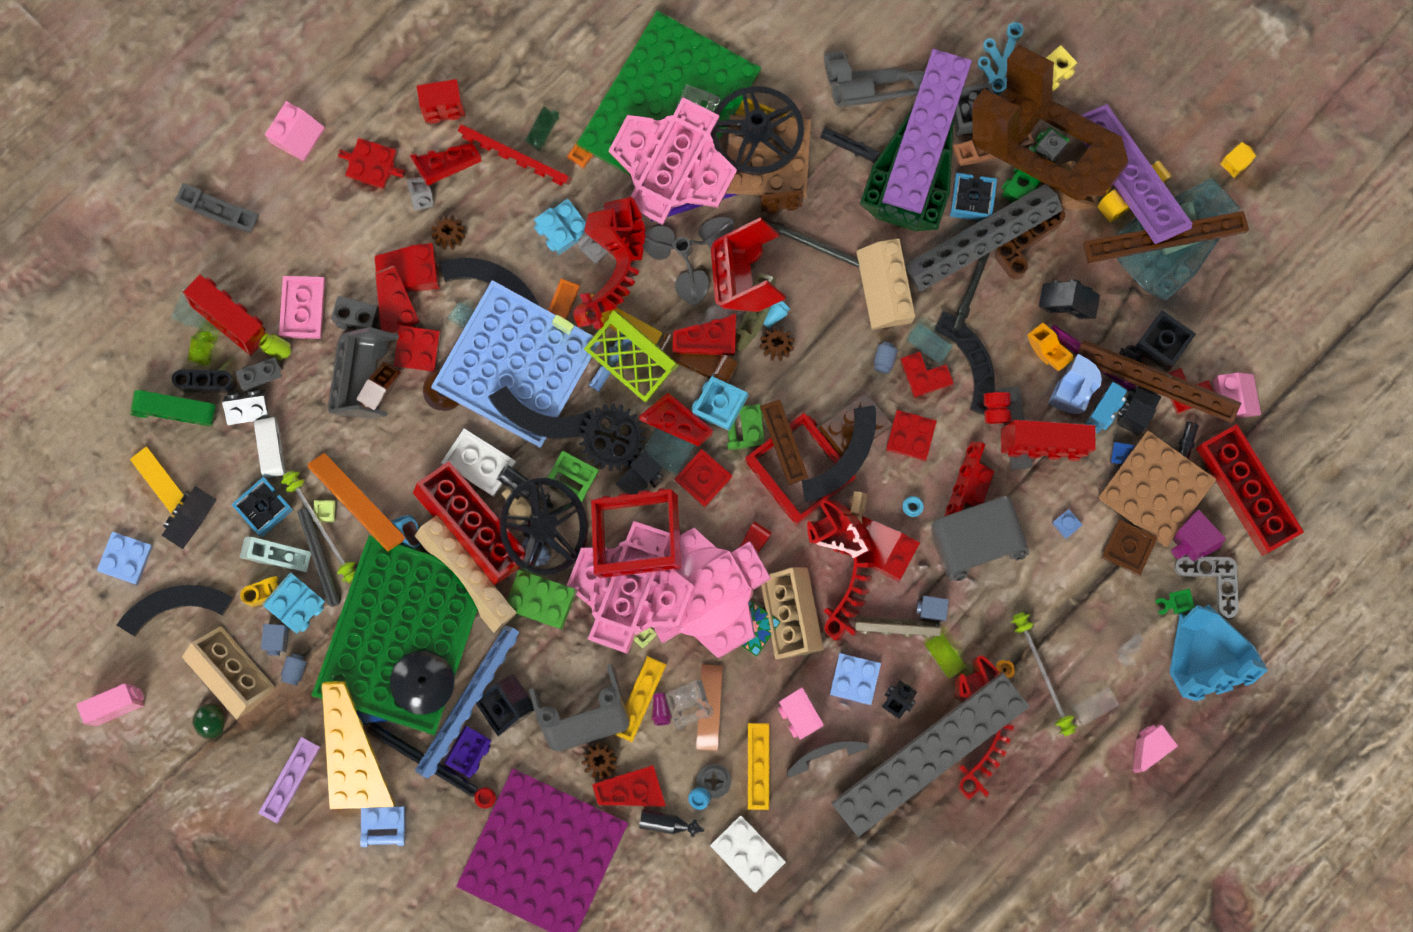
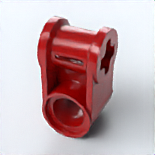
M754 521L739 548L751 542L756 552L759 553L772 532Z

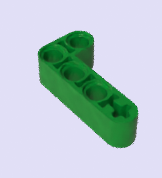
M134 390L129 414L140 418L153 416L196 425L213 426L216 405L159 393Z

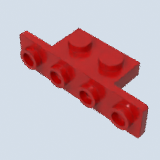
M971 442L968 446L965 459L959 469V476L952 489L949 504L946 506L944 517L962 511L964 504L974 507L984 503L995 472L979 463L985 443Z

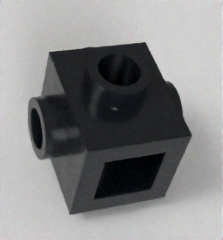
M899 680L895 687L891 685L885 693V696L888 698L882 708L900 719L906 710L910 712L916 701L913 699L917 691Z

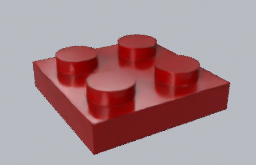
M399 325V338L396 343L394 366L436 372L441 331Z
M896 410L886 451L926 461L937 421Z
M701 449L676 476L674 481L706 508L733 476Z

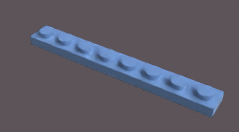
M506 625L503 627L416 767V773L429 779L436 772L439 761L448 753L449 745L459 735L460 727L472 714V708L475 703L482 698L483 690L493 680L494 672L504 662L507 651L516 643L519 631Z

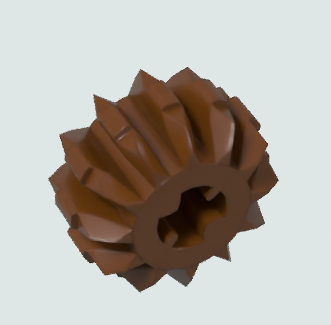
M443 215L444 221L441 222L439 219H436L435 222L438 226H432L431 229L434 233L431 234V237L436 240L435 244L437 246L442 245L444 250L447 249L448 245H450L451 250H454V244L461 246L462 243L459 239L466 238L463 233L466 231V228L461 226L462 221L460 219L455 221V216L452 215L448 220L446 215ZM451 230V235H447L446 231Z
M773 326L772 333L769 330H765L766 336H761L760 341L763 342L760 345V349L765 350L763 353L765 357L771 354V361L774 360L775 356H778L779 361H782V355L789 358L790 354L788 351H794V347L791 344L795 340L794 338H789L791 335L790 331H787L785 334L783 333L784 327L777 331L776 327ZM779 340L780 345H778V347H775L774 343H776V341Z
M599 742L596 743L597 750L595 751L592 746H588L592 753L590 755L586 752L583 753V756L589 758V760L582 761V765L589 764L590 766L584 771L588 773L593 769L592 778H595L597 772H599L600 779H604V771L608 776H611L612 773L608 768H617L616 765L611 764V761H618V757H610V755L614 754L615 750L611 749L606 752L608 749V744L606 743L602 750ZM603 755V760H606L605 764H600L597 767L595 765L597 762H594V759Z

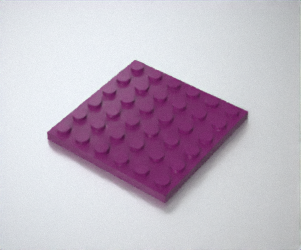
M512 768L456 887L549 932H578L629 823Z

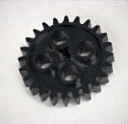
M613 403L610 409H608V406L604 404L602 407L603 411L596 407V414L590 411L588 412L590 419L583 418L586 426H579V429L584 431L578 435L579 438H583V441L578 445L585 446L581 453L588 452L589 455L586 460L588 461L593 458V466L600 463L601 470L606 465L609 471L613 470L614 465L617 471L621 470V464L625 468L629 467L628 460L630 462L635 461L633 456L639 457L641 455L637 449L644 448L640 441L646 440V438L640 436V433L644 432L645 429H639L638 427L642 421H635L637 414L629 415L631 412L630 408L624 412L623 405L616 409L615 403ZM602 419L609 421L610 426L607 430H604L600 425ZM622 425H625L629 428V434L627 436H623L620 433V427ZM597 430L606 435H609L613 432V437L628 440L629 444H625L619 440H613L610 442L609 437L597 435L594 433V431ZM596 438L603 441L604 445L601 450L594 446ZM615 445H620L623 448L621 456H617L614 453Z

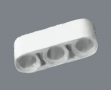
M271 417L255 420L254 428L262 476L264 478L285 475V464L277 418Z

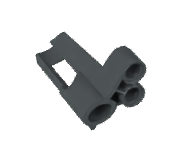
M843 51L824 53V64L828 82L832 88L833 100L839 108L877 103L890 98L918 95L925 74L924 71L919 70L907 72L903 68L851 72L848 56ZM911 80L915 87L876 94L874 89L876 84Z

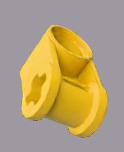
M278 577L266 578L258 583L244 587L240 593L242 602L250 607L262 605L271 595L272 591L278 587ZM252 591L256 592V598L253 601H247V594Z

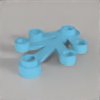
M1018 22L1011 23L1007 28L1008 41L1003 58L996 48L995 40L988 38L984 41L983 49L990 53L999 69L997 76L990 66V59L988 57H981L978 60V68L984 70L989 83H992L993 93L998 96L1003 93L1007 85V78H1005L1007 58L1013 52L1016 40L1021 38L1024 31L1023 26ZM1011 31H1016L1018 35H1012ZM991 43L993 47L988 48L986 44ZM985 61L987 65L982 66L980 62ZM999 85L1001 89L996 90L994 86Z

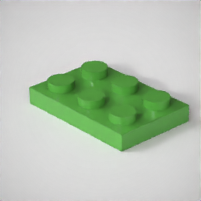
M518 570L507 602L515 610L516 614L563 630L577 590Z

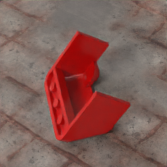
M761 217L716 239L711 246L715 302L723 309L759 312L786 299V295L767 280L752 287L750 264L761 258L763 244L779 237V233Z

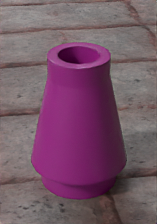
M654 694L651 720L654 721L655 726L671 724L672 714L666 700V694Z

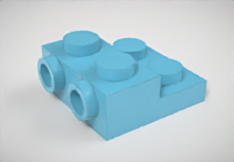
M566 199L553 209L549 208L534 219L536 224L534 225L535 230L540 236H545L547 239L545 243L552 252L556 251L558 255L578 243L579 238L585 233L586 222L569 199Z
M711 376L710 380L706 381L703 385L700 398L695 400L692 406V413L705 422L718 425L730 431L749 394Z
M290 572L262 605L297 634L299 631L303 632L309 627V620L313 615L317 616L323 611V603L325 601Z

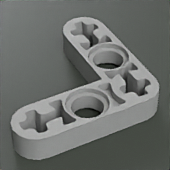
M1182 557L1174 563V571L1179 576L1216 577L1218 613L1225 619L1237 615L1239 609L1237 564L1234 559L1230 557H1202L1196 560L1195 568H1189L1185 572L1182 568H1179V565L1183 564V561L1185 565H1194V561L1189 557ZM1202 561L1210 564L1211 570L1208 573L1201 571L1200 563ZM1225 562H1227L1228 566H1231V569L1227 572L1224 568H1218L1216 570L1217 573H1215L1216 566L1224 565ZM1224 582L1232 585L1233 589L1230 594L1222 591V584ZM1222 597H1233V600H1228L1229 607L1233 608V611L1229 612V614L1223 610V607L1227 605V599L1222 600Z

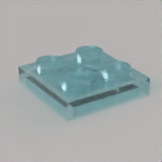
M656 428L641 454L646 451L662 468L677 476L695 445Z

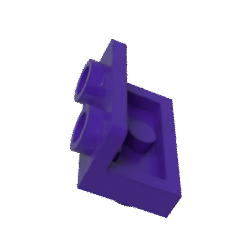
M464 725L443 763L470 778L472 774L474 775L478 771L479 762L483 755L485 756L489 752L491 740Z

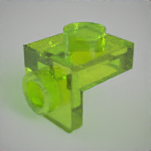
M200 331L193 335L190 341L188 360L203 365L210 364L213 344L217 342L218 337L213 336L207 331Z

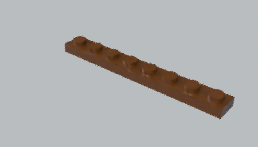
M1244 211L1193 220L1191 221L1193 223L1191 229L1157 244L1153 242L1146 230L1085 241L1083 247L1087 262L1093 263L1247 233L1249 228Z
M1085 340L1082 341L1077 355L1079 354L1093 362L1102 372L1232 424L1241 406L1239 401Z

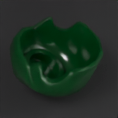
M205 704L198 708L193 716V727L197 734L204 739H214L222 734L226 722L222 709L213 704Z

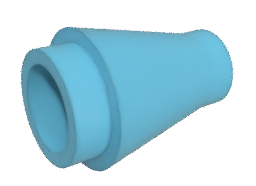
M783 301L772 305L763 324L770 329L788 315L787 312L790 308Z

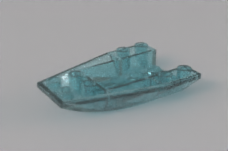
M1212 178L1174 197L1179 205L1189 201L1192 202L1197 220L1235 213L1240 209L1233 199ZM1135 218L1116 235L1145 229L1139 220ZM1220 238L1202 241L1164 255L1162 249L1119 257L1117 260L1146 292L1167 301L1197 274Z

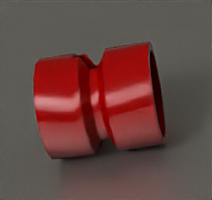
M1009 392L983 394L984 406L988 407L984 412L985 424L1011 423V410L1007 409L1011 405V394Z

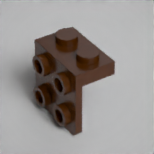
M796 190L763 196L759 195L761 211L772 214L781 209H787L788 211L797 210L799 207H802L803 191Z

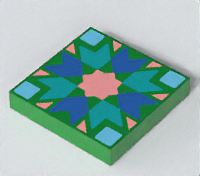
M749 601L748 605L749 610H751L755 638L744 643L741 647L757 657L772 634L768 612L752 601ZM772 616L774 629L776 630L781 622Z

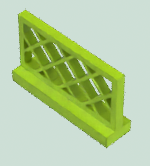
M613 310L604 326L596 333L584 350L647 403L672 371L678 368L679 364L621 314ZM611 324L617 328V338H607L606 330ZM618 340L619 352L608 353L607 341ZM621 340H631L633 351L622 352ZM596 342L604 343L603 354H596L591 350ZM637 353H646L648 355V364L637 365ZM633 354L634 365L623 366L622 355ZM619 355L620 367H611L608 364V356ZM652 366H661L666 371L660 378H653ZM649 367V379L638 380V368ZM634 368L635 380L627 381L624 378L623 369ZM650 381V391L644 396L639 391V382Z

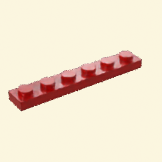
M460 124L458 132L463 134L461 138L471 143L476 140L481 143V148L491 151L493 148L499 151L498 156L509 160L511 157L517 160L515 164L525 169L527 166L534 168L533 173L541 177H545L547 174L553 177L552 182L563 186L564 183L570 185L572 177L467 126Z

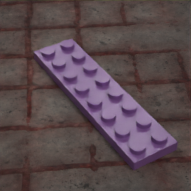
M932 50L882 200L883 203L919 214L922 213L972 60L939 50Z
M1106 104L1082 114L1081 116L1122 137L1129 162L1114 186L1153 242L1157 244L1191 229L1193 223L1109 106Z

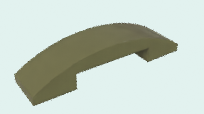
M759 273L753 286L766 280L775 286L776 278ZM770 307L759 312L746 311L739 328L736 329L735 350L742 351L754 339L762 327Z

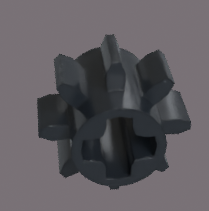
M1128 345L1125 349L1121 348L1119 352L1120 355L1141 363L1144 359V355L1140 354L1141 350L1133 345Z

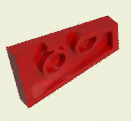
M473 143L449 147L447 151L438 153L433 150L428 151L427 155H410L411 161L427 186L482 162L481 156Z
M654 765L592 784L598 805L666 807Z

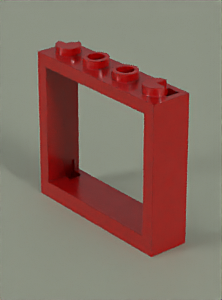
M803 413L789 424L792 433L803 425L834 465L841 458L835 448L833 449L828 443L829 440L816 428L817 423L810 415L807 416ZM771 438L745 457V463L796 526L821 508L823 500H831L856 479L854 475L842 487L820 498L800 514L758 461L761 456L774 447Z
M663 488L658 489L656 492L642 490L638 494L633 495L620 493L618 497L602 496V498L591 500L593 570L596 576L608 578L681 569L678 495L673 490ZM668 502L671 556L606 564L604 510Z

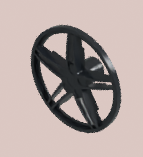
M763 86L742 88L725 97L714 113L720 116L728 103L743 95L746 119L717 121L711 137L714 148L737 171L751 175L768 174L785 167L794 159L803 142L804 124L798 107L789 97L780 91ZM748 93H750L754 110L751 112L749 111L746 96ZM754 93L773 95L781 99L788 106L782 109L779 108L766 115L765 112L760 110ZM792 110V113L788 114L787 116L780 118L774 123L771 122L772 120ZM795 115L798 134L793 148L790 149L772 129ZM716 126H719V127H737V128L741 127V130L727 129V128H726V129H721V128H716ZM716 132L744 136L736 162L722 150ZM771 138L787 155L779 151L768 140ZM759 142H762L783 157L780 161L769 166H747ZM748 143H750L753 146L750 149L744 164L742 165L740 164V162L742 160Z
M551 478L531 479L518 485L507 497L500 515V535L506 552L520 568L537 575L560 573L577 560L581 548L585 546L588 528L586 513L578 496L564 483ZM542 485H549L559 489L571 502L548 513ZM530 487L532 516L507 515L516 496ZM573 506L575 507L572 512L557 520L556 516ZM577 513L579 519V538L573 550L556 530V527ZM506 520H522L523 523L522 525H518L513 523H507ZM506 527L522 531L523 535L529 538L524 560H521L512 549ZM555 537L569 550L571 555L554 540ZM536 542H538V546H537V548H536V550H535V552H534V555H533V559H532V561H531V564L528 565L529 562H530V559H531V557H532V554H533V551H534ZM545 542L566 559L556 567L548 569L534 567Z

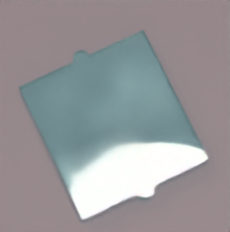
M182 291L171 319L184 323L186 327L192 326L203 330L207 320L189 306Z

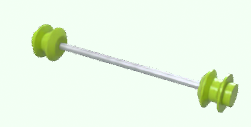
M293 470L283 475L281 483L288 485L287 492L296 491L342 565L339 567L337 574H343L342 582L352 583L356 572L353 567L356 563H345L300 490L305 482L304 479H298L300 472H294Z
M1025 612L1013 616L1014 620L1011 623H1016L1017 628L1014 632L1025 633L1061 719H1058L1055 723V726H1060L1061 728L1058 734L1063 733L1064 737L1076 732L1075 728L1078 727V725H1073L1072 723L1075 717L1064 715L1028 632L1034 625V623L1029 622L1027 619L1030 614L1026 615Z

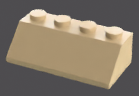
M900 239L879 241L857 250L856 255L859 261V270L871 330L911 324L915 318Z
M808 567L789 568L769 574L771 580L762 584L761 587L766 612H768L775 660L824 650ZM772 616L781 622L776 630L774 629Z
M222 626L192 642L182 656L236 719L253 710L276 688Z

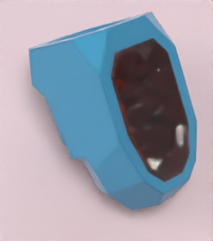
M404 515L391 521L405 536V540L401 542L402 546L414 550L417 549L420 542L415 535L419 527L412 515Z

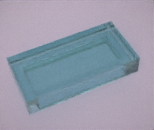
M920 323L907 339L909 343L940 364L953 347Z

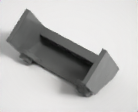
M369 327L343 333L337 343L329 395V413L367 419L387 416L388 412L379 410V406L375 410L368 409L362 406L360 401L356 399L367 379L374 373L377 359L387 354V342L397 340L399 335Z
M611 664L607 665L612 686L600 692L599 703L601 708L560 720L559 714L554 708L543 707L539 692L533 688L529 689L537 721L550 749L561 752L625 732L629 728V714L616 670Z

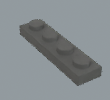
M1019 386L998 389V392H1009L1011 394V405L1007 409L1011 410L1012 421L1025 420ZM1028 455L1009 457L1011 471L1033 467L1032 458H1028Z

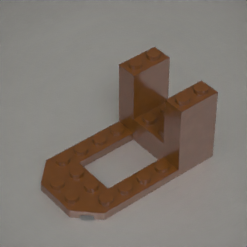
M1018 44L1007 58V85L1003 93L998 96L983 89L972 103L974 146L1077 201L1086 199L1088 196L1097 195L1099 197L1106 195L1128 166L1129 160L1122 137L1052 101L1054 62ZM1040 119L1090 145L1071 172L1021 146Z

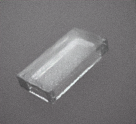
M1107 687L1071 708L1080 724L1084 726L1120 704L1110 687Z

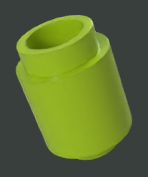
M265 333L259 342V347L262 348L263 352L273 358L275 357L279 361L287 359L291 353L290 343L273 333Z

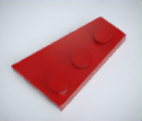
M395 265L376 272L381 330L395 333L398 331L399 325L411 326L420 322Z
M736 314L722 319H714L701 325H693L673 331L672 353L735 356Z
M669 393L665 394L639 417L640 421L698 447L711 437L714 431Z

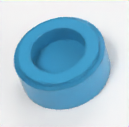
M696 787L690 792L688 800L693 808L703 810L709 805L711 796L705 788Z

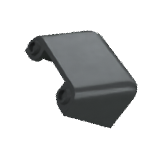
M1009 496L942 517L932 523V541L950 582L965 579L970 568L1009 555L1010 559L1019 561L1029 555V548L1019 518Z

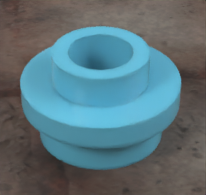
M910 496L905 499L902 508L907 516L917 517L922 513L924 505L920 498ZM912 503L917 507L914 511L909 508V505Z

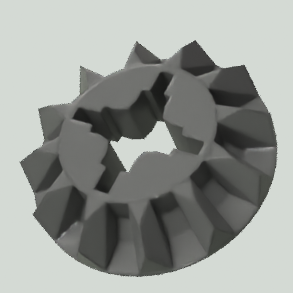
M709 764L699 772L697 786L705 788L711 798H720L728 792L731 786V777L725 767L719 764ZM716 772V778L724 781V783L716 784L715 790L712 791L711 783L704 782V780L711 779L713 773Z

